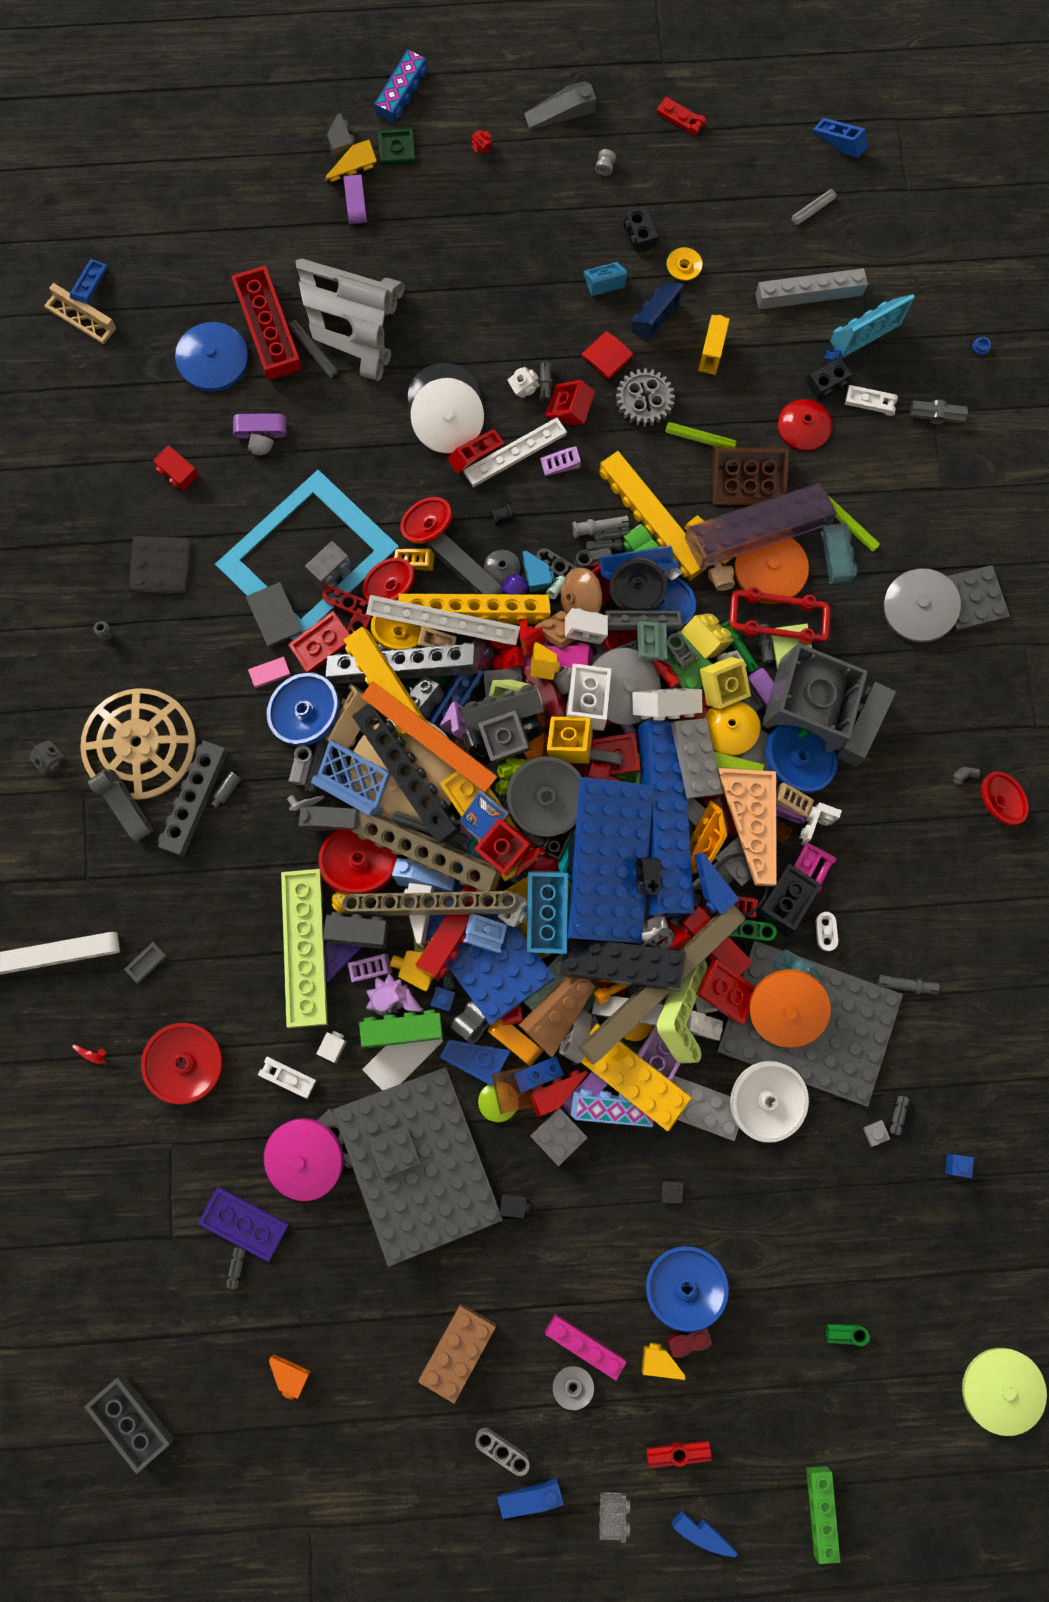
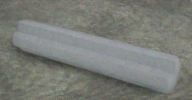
M833 189L828 190L794 214L792 222L798 225L833 201L836 198V192Z

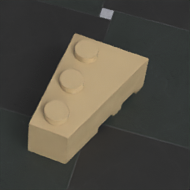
M352 683L348 686L351 691L347 699L343 698L340 702L343 706L340 709L334 727L325 736L327 741L334 740L346 748H351L354 745L358 732H361L352 716L368 704L367 701L361 698L365 691Z

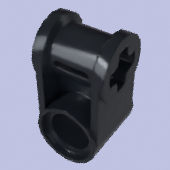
M657 857L637 858L635 870L638 893L644 896L658 894L661 890L660 859Z

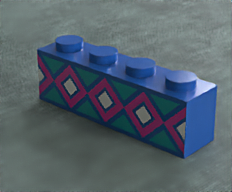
M406 51L374 103L376 116L393 124L397 118L401 117L404 106L410 102L413 91L418 89L419 81L427 73L426 58L412 51Z

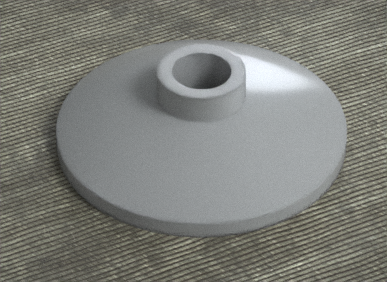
M577 1366L566 1367L554 1379L553 1394L556 1401L563 1408L579 1410L591 1401L594 1394V1383L590 1374L583 1368ZM571 1383L577 1385L576 1390L572 1391L569 1389Z

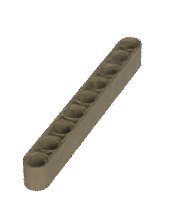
M510 891L349 894L342 901L343 908L349 914L363 916L512 914L520 906L518 899ZM493 899L494 901L491 906H485L487 900ZM508 899H513L512 905L505 906V902ZM434 900V905L428 908L427 903ZM454 900V904L451 907H446L448 901ZM468 900H474L470 907L465 906ZM376 901L375 907L369 909V905ZM396 901L394 907L388 908L390 902ZM410 901H415L413 907L407 908ZM353 902H357L356 907L350 909V905Z

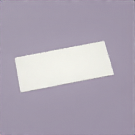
M443 1040L385 1046L362 1070L382 1090H386L401 1084Z

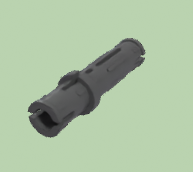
M879 975V987L912 991L915 994L927 993L938 995L939 983L926 982L919 978L913 980Z

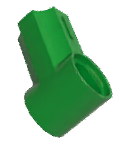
M827 1324V1343L864 1346L869 1342V1332L859 1324ZM857 1330L863 1331V1337L860 1340L854 1339V1333Z

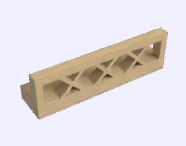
M53 283L49 288L53 295L44 305L45 308L104 345L116 329L112 319L88 304L70 299L69 292ZM56 300L62 302L63 307L55 309L52 305ZM75 310L77 317L69 318L67 311ZM81 320H91L92 326H82ZM104 328L107 331L100 337L96 334V329Z

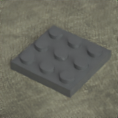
M993 565L947 576L956 586L961 599V610L953 627L954 631L1010 617Z

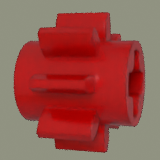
M479 130L473 134L471 143L476 153H487L491 149L492 136L488 131Z

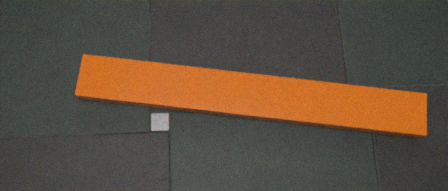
M374 681L371 682L361 698L482 791L487 792L498 777Z

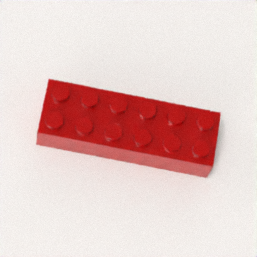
M266 265L231 276L267 380L302 370Z

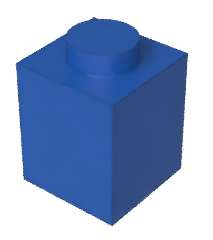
M947 1154L945 1174L972 1178L974 1157Z

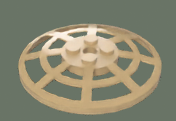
M136 688L125 690L104 700L89 716L81 736V756L85 769L92 778L96 774L89 764L86 750L97 749L99 760L106 769L114 770L122 780L134 782L135 793H130L134 800L151 799L171 790L187 774L196 751L195 729L184 708L170 696L151 689ZM140 693L158 696L169 702V704L160 710L152 705L140 703ZM132 694V704L122 706L111 714L104 709L113 700ZM174 709H177L183 717L188 729V736L176 735L174 725L167 716ZM131 710V720L121 724L115 718L120 713ZM139 710H149L157 715L147 722L139 719ZM99 714L105 720L99 728L96 741L86 743L89 726L95 716ZM164 720L168 726L170 736H159L155 726ZM110 723L116 729L113 739L102 740L104 731ZM134 738H141V744L139 746H132V740ZM170 743L168 754L162 760L157 755L160 744ZM177 743H189L186 759L180 770L176 772L169 766V763L175 754ZM113 747L117 756L110 764L107 762L102 748ZM152 760L158 766L150 772L141 774L142 764ZM124 761L132 765L133 775L121 773L116 768ZM162 771L172 778L159 788L148 792H143L142 790L143 780L153 778Z

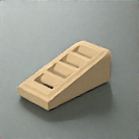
M782 783L778 785L776 804L808 818L814 800L788 784ZM794 796L793 802L791 803V797ZM800 799L799 806H796L797 800ZM804 801L807 802L805 811L802 809Z

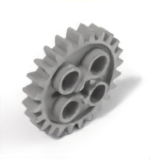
M646 368L644 373L637 369L636 375L631 371L630 378L624 376V381H620V387H617L616 392L618 393L616 394V400H618L616 406L620 407L619 413L625 412L624 419L630 417V423L636 420L637 426L640 422H643L644 427H646L647 422L653 426L654 420L660 423L661 418L666 419L667 414L671 413L675 395H672L674 388H670L671 382L665 383L667 377L660 378V372L654 375L653 369L650 373H647ZM648 386H654L655 389H650ZM630 390H636L638 392L632 393ZM653 402H658L660 405H654ZM641 406L643 409H636L635 407Z

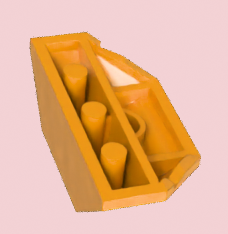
M712 801L709 802L690 840L692 874L698 873L695 855L697 853H704L712 864L727 837L728 832L723 811Z

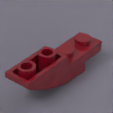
M526 666L522 671L527 676L525 680L528 684H532V686L537 684L544 705V712L551 714L550 720L551 717H566L567 708L564 698L553 684V680L530 676L531 669Z

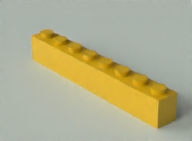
M619 451L601 462L599 470L601 477L611 484V489L615 494L620 495L625 507L633 511L634 518L638 522L641 521L649 534L654 537L659 547L672 546L673 560L679 562V569L683 571L681 576L691 581L706 570L709 564L708 560Z

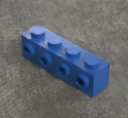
M478 669V673L455 675L444 692L443 700L436 705L427 721L439 727L447 735L448 732L443 730L440 724L451 703L456 701L461 706L466 704L471 698L470 693L473 688L479 685L483 672Z

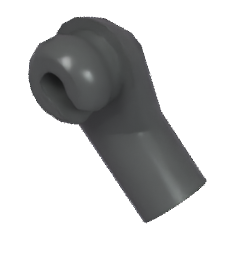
M961 767L954 773L953 782L961 785L967 777L979 778L980 769Z

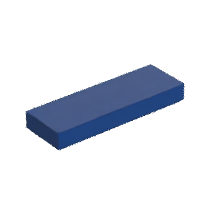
M90 259L71 290L70 299L88 304L107 272L108 265Z

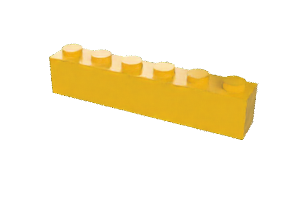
M361 627L345 638L344 642L347 645L345 649L351 657L354 656L356 659V667L367 676L365 677L367 684L370 685L374 681L425 720L370 632ZM394 725L400 734L408 737L411 736L398 725Z

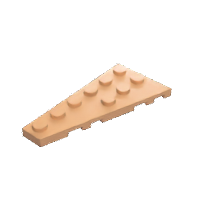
M718 768L719 778L754 883L760 886H776V772Z

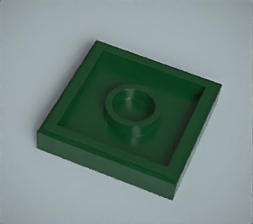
M413 128L378 131L380 165L415 163Z

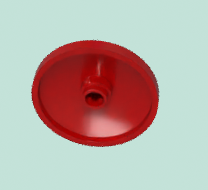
M374 827L375 833L378 832V829L376 827ZM352 829L336 830L324 841L319 852L318 861L324 881L335 891L345 895L371 894L383 888L391 880L397 855L392 853L391 849L387 847L376 846L372 840L359 838L358 834L352 832Z
M176 1023L159 1030L148 1041L141 1059V1072L148 1089L159 1099L173 1104L193 1103L205 1097L217 1084L223 1067L222 1052L213 1035L204 1028L189 1023Z

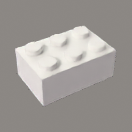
M669 688L632 692L633 715H639L641 719H652L653 717V720H665L667 716L668 719H678L682 715L683 717H694V713H702V689Z

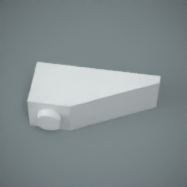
M409 883L408 889H405L404 893H432L436 891L432 886ZM434 900L427 903L428 908L433 906ZM410 901L407 908L413 907L415 901ZM409 915L416 942L421 948H425L431 915Z

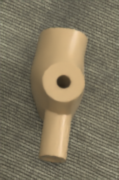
M714 557L712 560L715 568L708 570L709 579L718 591L733 588L735 585L733 567L722 566L721 561Z

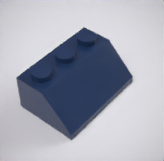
M664 283L660 288L657 287L652 294L651 300H647L642 306V311L639 314L636 313L632 318L631 331L649 343L680 304L683 284Z

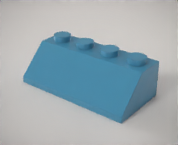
M544 870L528 872L527 952L567 954L569 873Z

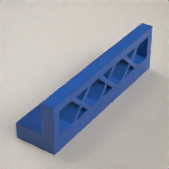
M670 545L600 557L601 576L608 580L611 579L613 572L620 564L635 558L648 559L656 563L663 571L679 568V562L673 560V550Z

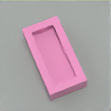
M284 657L248 669L255 688L291 676Z

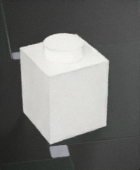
M335 1031L332 1034L327 1032L316 1054L337 1063L347 1042L343 1040L344 1035Z

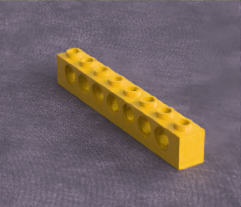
M398 594V601L507 624L520 625V620L527 619L528 624L538 625L550 618L551 613L549 595ZM398 621L399 624H410V623H405V622Z

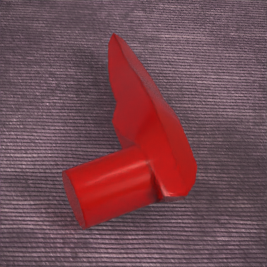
M533 848L521 860L515 875L518 877L537 857L544 856L545 850L543 848Z
M73 1044L72 1047L86 1060L96 1064L106 1063L104 1060L106 1051L104 1049H99L96 1054Z

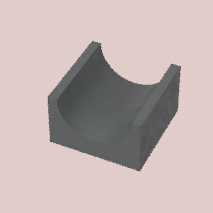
M798 643L780 659L762 726L770 728L775 725H792L805 728L822 737L826 742L824 750L831 753L851 738L868 671Z

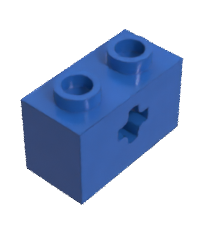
M555 1056L515 1073L514 1077L522 1093L564 1074Z

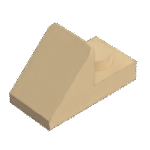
M425 626L421 627L418 645L421 648L426 646L440 647L446 644L455 645V636Z

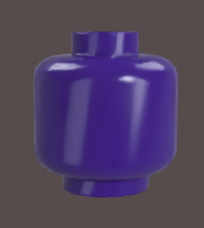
M518 574L509 575L502 586V591L507 595H525L529 589L528 581Z

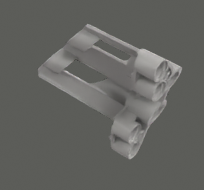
M296 260V268L301 281L299 282L303 305L309 317L312 338L361 358L360 375L379 381L383 375V366L389 363L391 357L390 349L384 347L385 314L389 315V313L393 314L395 312L397 298H401L404 293V283L390 278H384L379 282L309 260ZM314 275L338 282L337 293L318 288ZM321 312L347 319L352 326V335L346 336L326 330Z

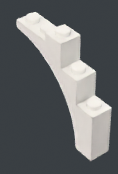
M610 996L608 1002L599 1005L595 998L592 1014L609 1018L629 998ZM657 1004L639 1023L657 1026V1021L664 1005ZM691 1011L686 1026L691 1034L720 1041L723 1021L708 1017L706 1014Z

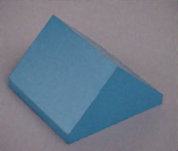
M617 262L583 271L591 296L625 287L627 271Z

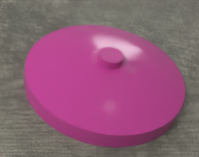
M294 1119L277 1128L270 1136L264 1152V1166L272 1185L283 1195L298 1201L315 1200L328 1193L337 1184L344 1165L342 1147L336 1135L326 1125L313 1119Z

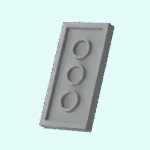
M707 718L671 723L687 799L722 794L723 791Z
M673 1076L671 1081L693 1097L677 1120L735 1141L739 1127L731 1113L730 1096Z

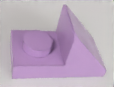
M454 701L445 714L440 727L449 734L462 739L463 734L468 729L462 715L463 706Z

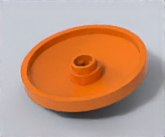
M764 532L749 538L740 547L734 562L736 581L741 590L748 591L751 587H757L761 593L795 597L806 583L809 573V563L803 548L791 537L778 532ZM759 600L760 603L764 604H780L777 602Z
M780 970L766 976L755 987L750 999V1016L755 1029L765 1040L780 1047L793 1048L811 1043L823 1033L830 1019L831 1005L824 986L814 976L800 970Z

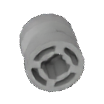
M603 149L599 152V161L596 163L595 170L600 175L608 176L612 173V164H614L616 159L613 151Z

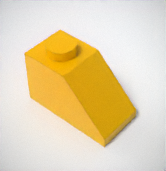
M535 642L531 657L530 676L553 680L555 673H558L560 668V662H557V654Z
M650 1343L649 1346H644L643 1375L685 1380L684 1373L665 1348H662L661 1344Z

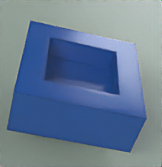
M436 987L430 1006L450 1012L455 992Z

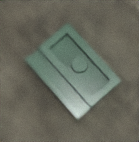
M639 621L637 624L638 659L662 660V662H665L668 659L666 624L663 623L661 625L655 622Z

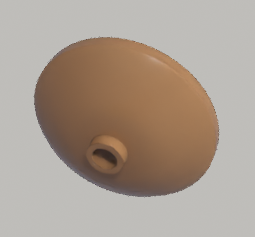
M575 568L566 575L560 593L564 612L568 614L572 608H578L583 611L599 613L602 604V591L594 573L586 568Z

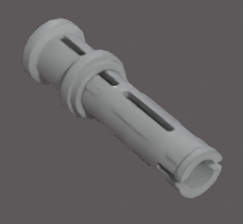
M625 515L598 521L588 519L586 522L581 523L572 522L574 538L587 534L593 536L597 531L629 527V522L621 523L622 521H629V519Z

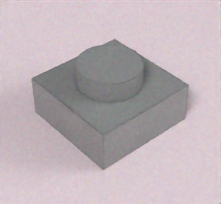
M882 1120L863 1127L870 1147L890 1140Z

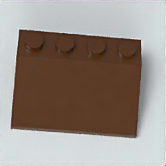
M713 447L712 504L786 505L789 449L780 447Z

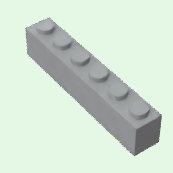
M862 268L759 282L755 294L758 309H767L863 296L868 284L865 270Z

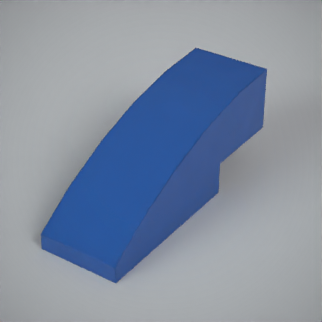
M681 1510L671 1522L677 1532L701 1548L724 1556L736 1557L738 1555L736 1549L704 1518L697 1524L689 1515Z

